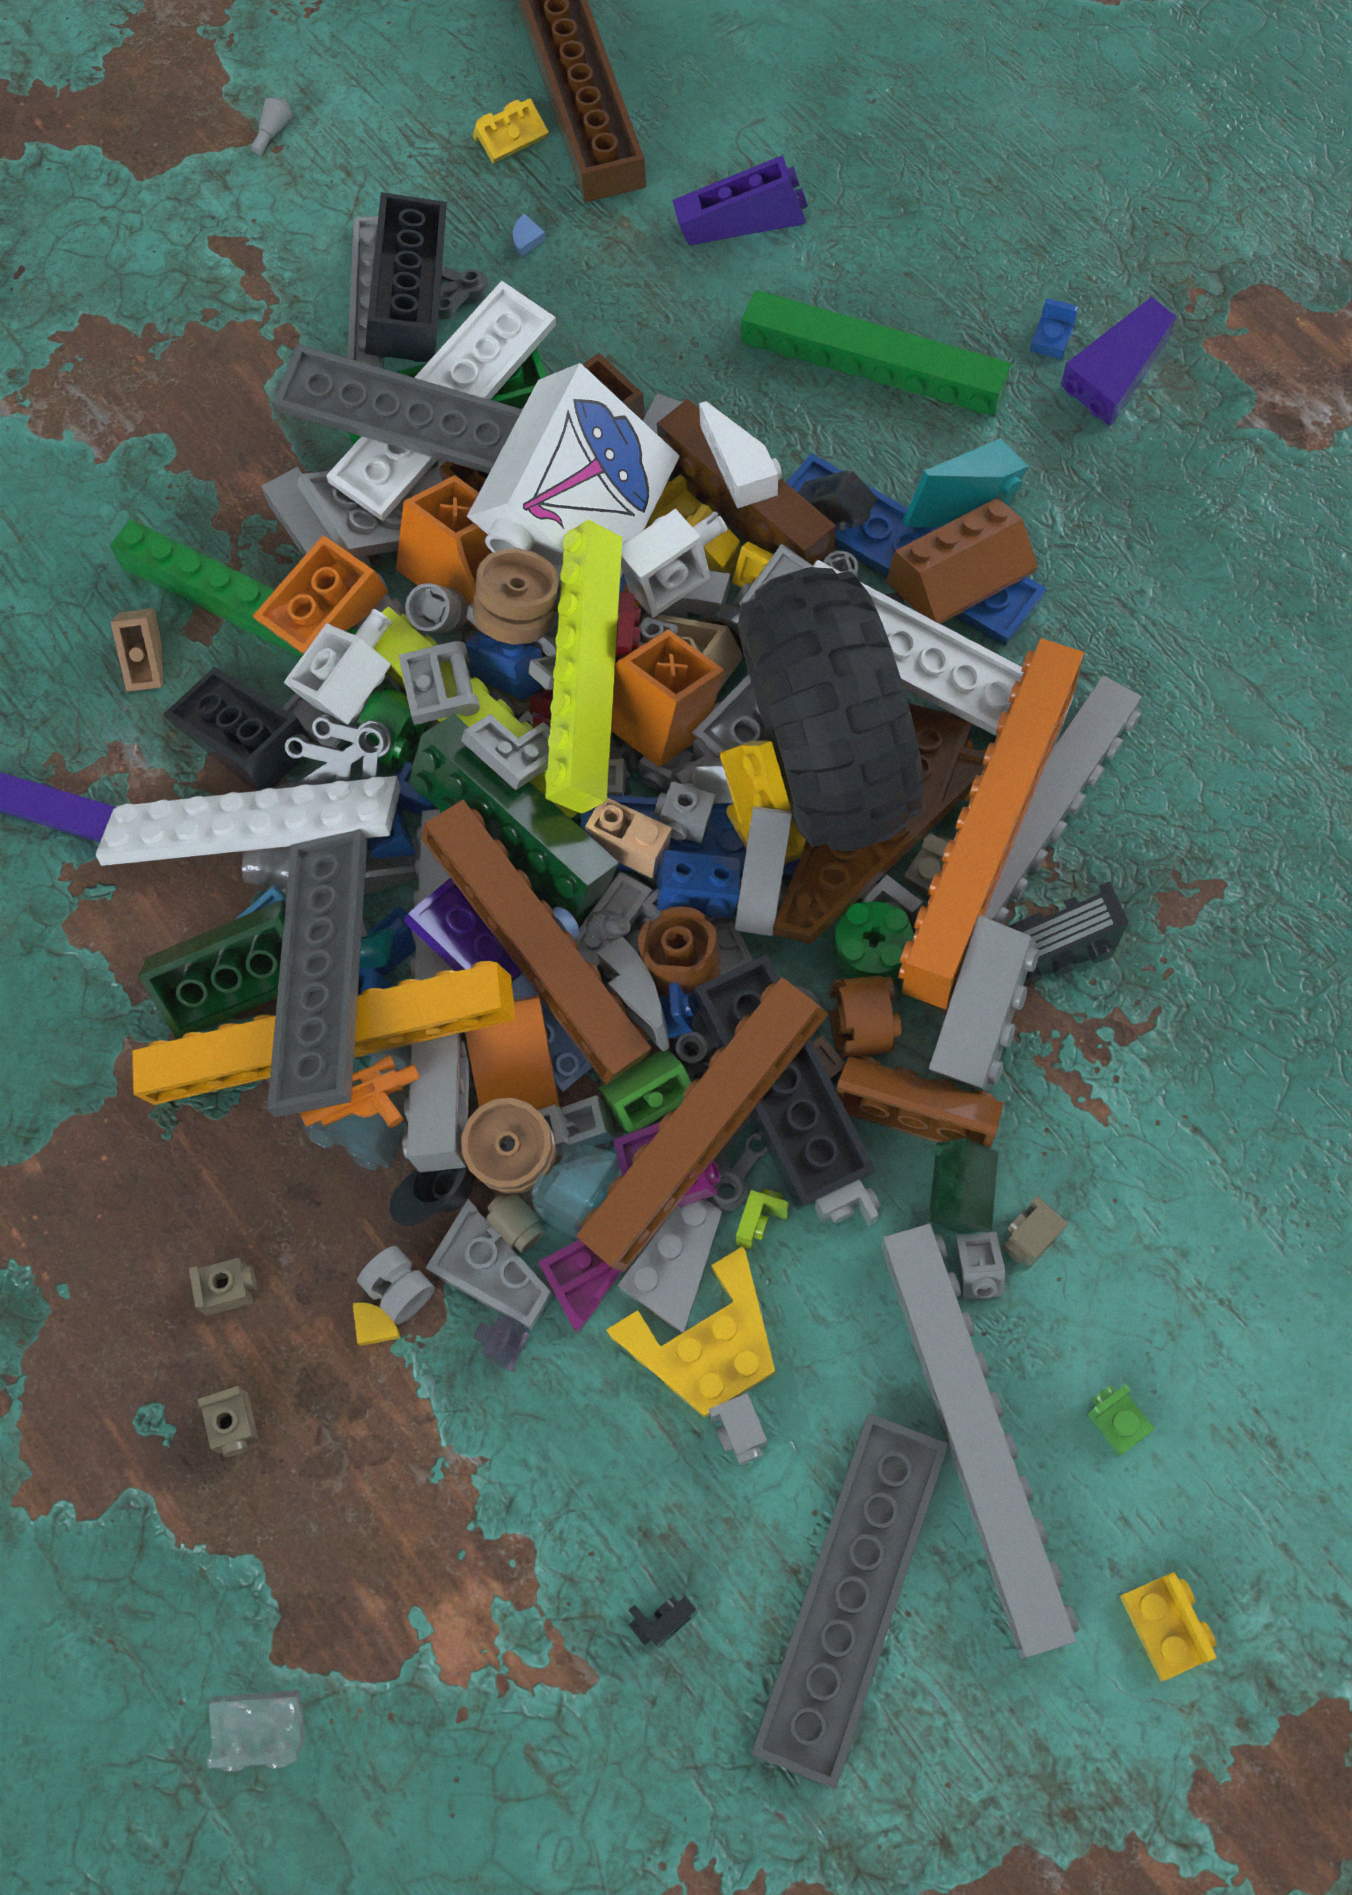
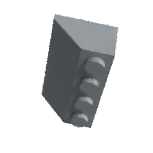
M978 916L929 1066L931 1071L944 1079L988 1093L991 1084L997 1085L1003 1070V1062H999L1003 1047L1010 1046L1015 1033V1025L1011 1024L1015 1010L1022 1009L1027 996V987L1023 985L1028 971L1033 972L1039 958V949H1035L1037 943L1031 936L991 919Z

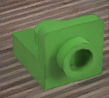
M1127 1384L1117 1391L1112 1385L1106 1387L1091 1399L1096 1407L1087 1414L1118 1456H1121L1155 1430L1128 1394L1132 1390Z

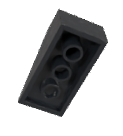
M213 667L163 714L169 722L243 782L257 791L274 788L305 758L295 759L286 753L285 742L287 739L295 734H303L310 742L314 743L296 716L216 667ZM294 741V748L302 752V745L298 741Z

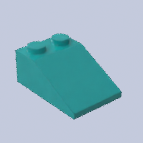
M1000 438L927 469L923 472L902 523L906 527H942L996 498H999L1009 507L1014 494L1022 486L1023 482L1021 480L1028 465Z

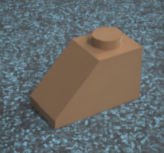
M155 609L119 612L111 621V627L126 692L162 687V641Z

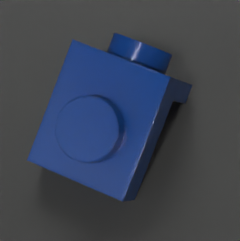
M677 982L669 983L670 995L660 997L659 1000L668 1029V1037L671 1038L693 1032L692 1016L696 1015V1004L692 994H685Z

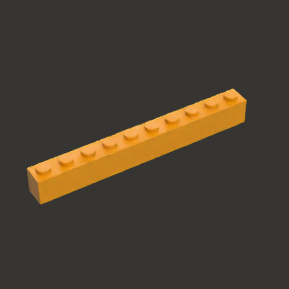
M481 961L475 963L469 969L440 971L432 978L424 980L408 979L399 982L398 986L387 989L371 988L362 991L361 995L357 996L354 1058L516 1020L511 975L497 962ZM259 1015L252 1022L223 1024L218 1027V1030L206 1033L190 1032L184 1034L182 1039L153 1041L148 1044V1047L132 1050L134 1095L153 1105L270 1078L276 1016Z

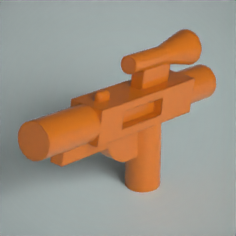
M388 1054L374 1065L353 1073L352 1081L355 1082L361 1079L362 1083L352 1087L351 1102L300 1112L305 1126L308 1127L322 1121L323 1126H327L352 1114L367 1118L379 1113L390 1128L397 1126L402 1122L403 1117L387 1095L403 1089L402 1086L420 1079L415 1064L396 1072L392 1070L381 1075V1071L396 1069L391 1054Z

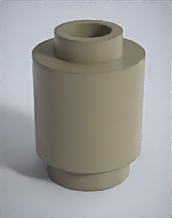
M502 1193L489 1204L487 1209L490 1213L486 1220L512 1249L517 1248L521 1253H525L545 1235L546 1231L541 1227L542 1221L517 1193L509 1196Z

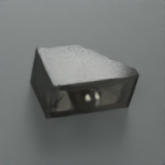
M852 469L806 481L798 492L836 525V530L860 527L865 524L870 518V511L877 500L875 494Z

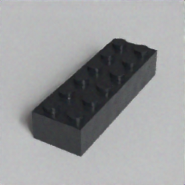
M381 192L367 318L365 354L427 363L435 355L447 202Z
M767 954L695 987L692 996L696 1007L718 1050L722 1047L726 1048L735 1036L734 1031L738 1023L745 1016L752 1015L757 1009L765 989L770 984L777 983L780 980ZM809 1039L750 1113L797 1211L854 1181L868 1177L876 1171Z

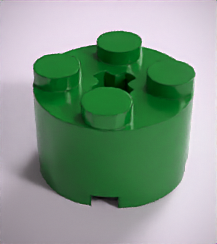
M385 684L382 686L384 689L383 693L376 690L369 698L356 726L359 727L369 720H376L385 724L392 735V746L385 755L379 757V763L393 770L403 769L407 761L413 763L415 758L413 748L418 740L421 739V735L429 730L428 722L414 725L407 694ZM371 732V741L379 744V737Z
M878 901L855 903L847 909V912L841 917L837 925L834 944L835 964L838 970L840 969L844 976L847 977L846 979L878 975L891 977L893 982L898 979L902 965L900 958L907 940L913 941L914 938L906 912L890 904ZM870 944H875V945H877V947L873 948V947H870L869 945H870Z

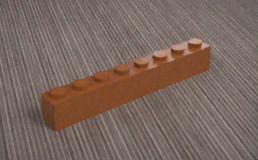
M461 800L425 822L421 839L607 1086L644 1060L651 1050V1047L648 1045L649 1039L647 1034L638 1024L633 1025L625 1014V1007L620 998L615 993L608 992L601 982V975L595 965L589 961L586 963L577 951L578 945L574 937L568 931L561 930L554 920V913L548 903L544 900L539 901L531 890L532 886L527 875L520 869L516 870L508 860L509 856L506 848L498 839L493 840L487 832L485 822L476 809H470L465 801Z
M783 977L777 983H772L765 989L757 1009L752 1015L745 1016L738 1023L734 1031L735 1036L726 1048L722 1047L715 1052L709 1062L710 1068L703 1077L696 1079L688 1086L683 1095L684 1100L676 1111L669 1112L661 1120L658 1126L659 1132L650 1143L644 1144L637 1150L632 1159L633 1165L624 1176L617 1177L610 1184L606 1199L598 1208L592 1209L582 1220V1229L576 1237L611 1268L623 1272L626 1271L828 1016L820 1005Z

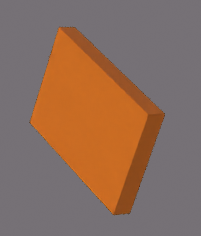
M540 995L514 999L516 1020L465 1032L479 1107L494 1099L515 1098L530 1103L536 1110L554 1104L560 1107Z

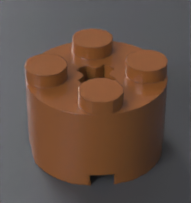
M671 907L661 911V916L652 922L649 919L641 928L638 936V948L641 959L654 981L657 993L666 996L670 995L669 983L677 982L685 994L691 993L693 995L695 987L719 976L722 961L716 930L713 924L699 910L690 907Z
M878 975L833 980L830 984L829 998H836L834 1010H829L836 1051H842L840 1057L888 1054L891 1050H894V1037H900L902 1029L899 1014L892 1012L891 1000L894 999L892 978Z

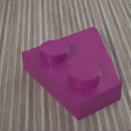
M580 1239L538 1262L576 1333L584 1328L622 1273L620 1270L611 1268Z

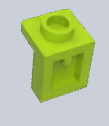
M761 1189L760 1193L753 1190L750 1191L736 1233L737 1246H743V1248L752 1250L755 1239H763L769 1217L764 1216L763 1213L787 1219L790 1203L783 1200V1195L768 1189Z

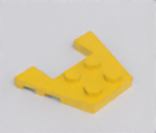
M743 1246L711 1265L713 1272L732 1303L663 1346L658 1344L638 1310L606 1329L613 1341L627 1350L633 1358L644 1367H647L704 1418L709 1416L710 1408L743 1395L775 1374L772 1355L746 1251Z

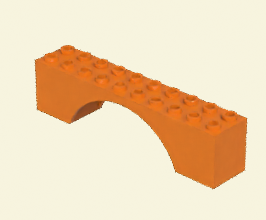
M454 475L403 502L396 570L417 586L431 583L455 589L464 596L468 605L473 604L479 564L489 554L493 553L485 543L488 534L467 517L479 492ZM467 619L466 623H468L474 629L479 631V629ZM667 629L649 642L639 645L638 649L615 664L611 732L658 767L662 766L692 745L693 740L697 739L693 731L713 711L724 669ZM541 650L542 658H543V657H548V656Z

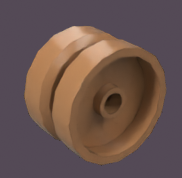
M518 548L502 549L489 554L479 564L476 576L473 616L477 626L484 634L491 638L509 644H527L543 638L551 629L554 618L555 601L559 587V577L556 569L546 558L532 551Z
M515 1098L494 1099L480 1106L467 1120L461 1136L462 1156L469 1170L490 1189L505 1194L524 1193L540 1185L551 1172L556 1158V1139L544 1116L530 1103ZM513 1139L515 1147L509 1152L502 1151V1148L507 1147L505 1142Z

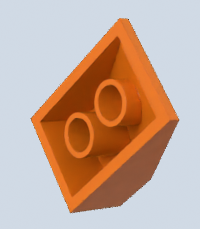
M322 535L255 612L253 618L304 655L326 623L347 631L364 620L389 591L375 570Z

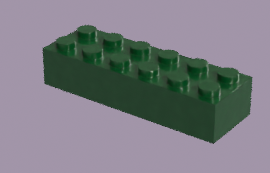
M452 714L421 735L409 783L413 785L416 792L425 796L439 809L440 813L464 800L470 809H476L485 822V829L493 840L498 839L504 845L508 852V860L515 869H520L527 875L532 886L531 890L539 901H546L551 909L555 907L566 909L574 917L577 924L586 918L606 893L619 862L552 801L545 799V795L531 782H527L515 790L461 741L464 730L469 728V726L457 715Z

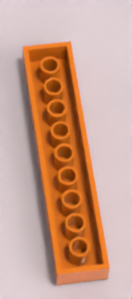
M1040 638L1035 652L1028 650L1021 672H1023L1020 682L1015 681L1008 702L1011 704L1008 711H1003L996 728V734L998 735L995 743H990L986 750L982 765H985L981 776L977 774L973 781L969 794L971 800L968 808H962L956 824L958 831L955 839L949 840L942 858L944 864L941 873L936 872L928 892V895L931 896L927 907L922 906L914 925L916 932L913 941L907 940L900 958L902 965L898 978L903 979L902 994L947 1010L978 916L984 917L1074 695L1084 656L1083 651Z

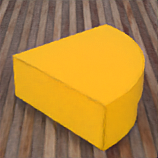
M353 1303L357 1343L360 1346L400 1339V1333L396 1324L381 1308L369 1303Z

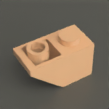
M607 798V802L595 808L585 826V830L613 858L650 878H653L660 865L663 850L669 849L672 832L671 827L610 798Z

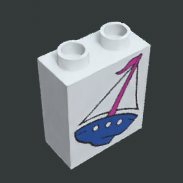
M579 363L538 380L467 517L488 534L485 543L493 553L502 549L518 548L532 551L546 558L556 569L559 577V587L555 603L559 604L561 593L560 573L563 566L564 552L562 544L565 534L587 519L623 537L622 544L628 538L641 533L680 456ZM622 568L620 571V578L623 574Z

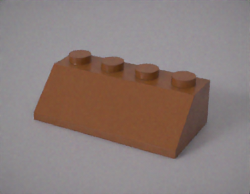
M996 498L895 550L886 583L918 613L941 624L1035 573L1038 566L1023 519L1003 501Z
M868 1056L848 1057L836 1092L849 1116L987 1157L996 1136L1003 1102L995 1100V1096L980 1090H974L971 1093L958 1089L953 1082L945 1079H934V1081L918 1077V1073L908 1068L897 1067L894 1070L880 1065L879 1061Z

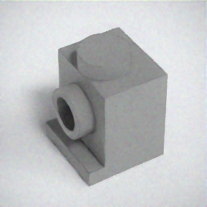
M748 1393L709 1409L712 1423L721 1421L722 1426L715 1429L724 1452L732 1450L739 1465L747 1464L763 1456L761 1449L767 1447L768 1441Z

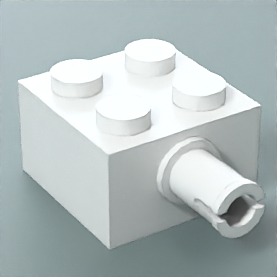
M674 509L667 515L657 518L651 526L638 535L628 538L622 544L621 568L628 590L635 594L637 601L652 618L711 578L703 546L727 531L726 524L721 516L718 517V513L714 511L710 516L692 527Z
M372 609L370 615L355 635L326 623L283 683L313 707L349 724L352 718L361 712L364 702L372 690L382 683L385 672L391 665L373 648L393 622L378 610Z

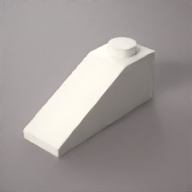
M708 402L699 403L700 427L736 507H744L778 496V480L782 479L778 460L776 458L771 459L764 444Z

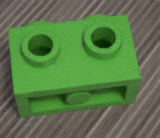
M661 1050L632 1067L607 1086L605 1084L600 1086L599 1090L614 1119L627 1134L641 1130L679 1107L684 1100V1092L691 1084V1081L682 1063L668 1050L664 1052Z

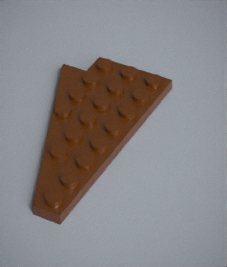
M908 703L917 737L924 776V796L921 814L906 821L907 827L891 839L852 851L830 850L827 844L812 847L807 842L774 922L773 935L811 945L970 793L976 775L981 776L985 766L982 763L986 753L966 748L973 729L972 723L955 714Z

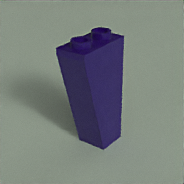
M783 155L672 200L678 224L688 245L802 225L806 223L803 209L808 207L803 189L796 190L800 183L794 166L787 167Z
M1150 297L1065 364L1061 386L1071 397H1075L1084 404L1095 417L1100 418L1109 426L1112 425L1169 341L1176 316L1153 297Z

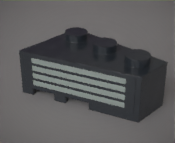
M1110 881L1098 886L1101 891L1100 894L1080 903L1077 902L1076 897L1064 901L1066 909L1045 917L1039 912L1007 926L1031 936L1037 943L1035 949H1039L1036 968L1033 972L1028 971L1023 986L1038 982L1043 975L1055 971L1058 975L1065 974L1077 968L1080 963L1092 960L1093 963H1098L1114 955L1129 922Z

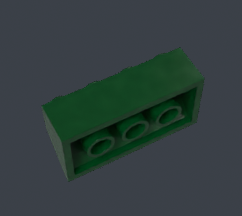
M284 899L146 958L138 976L176 1039L183 1037L186 1033L198 1031L277 998L286 901Z

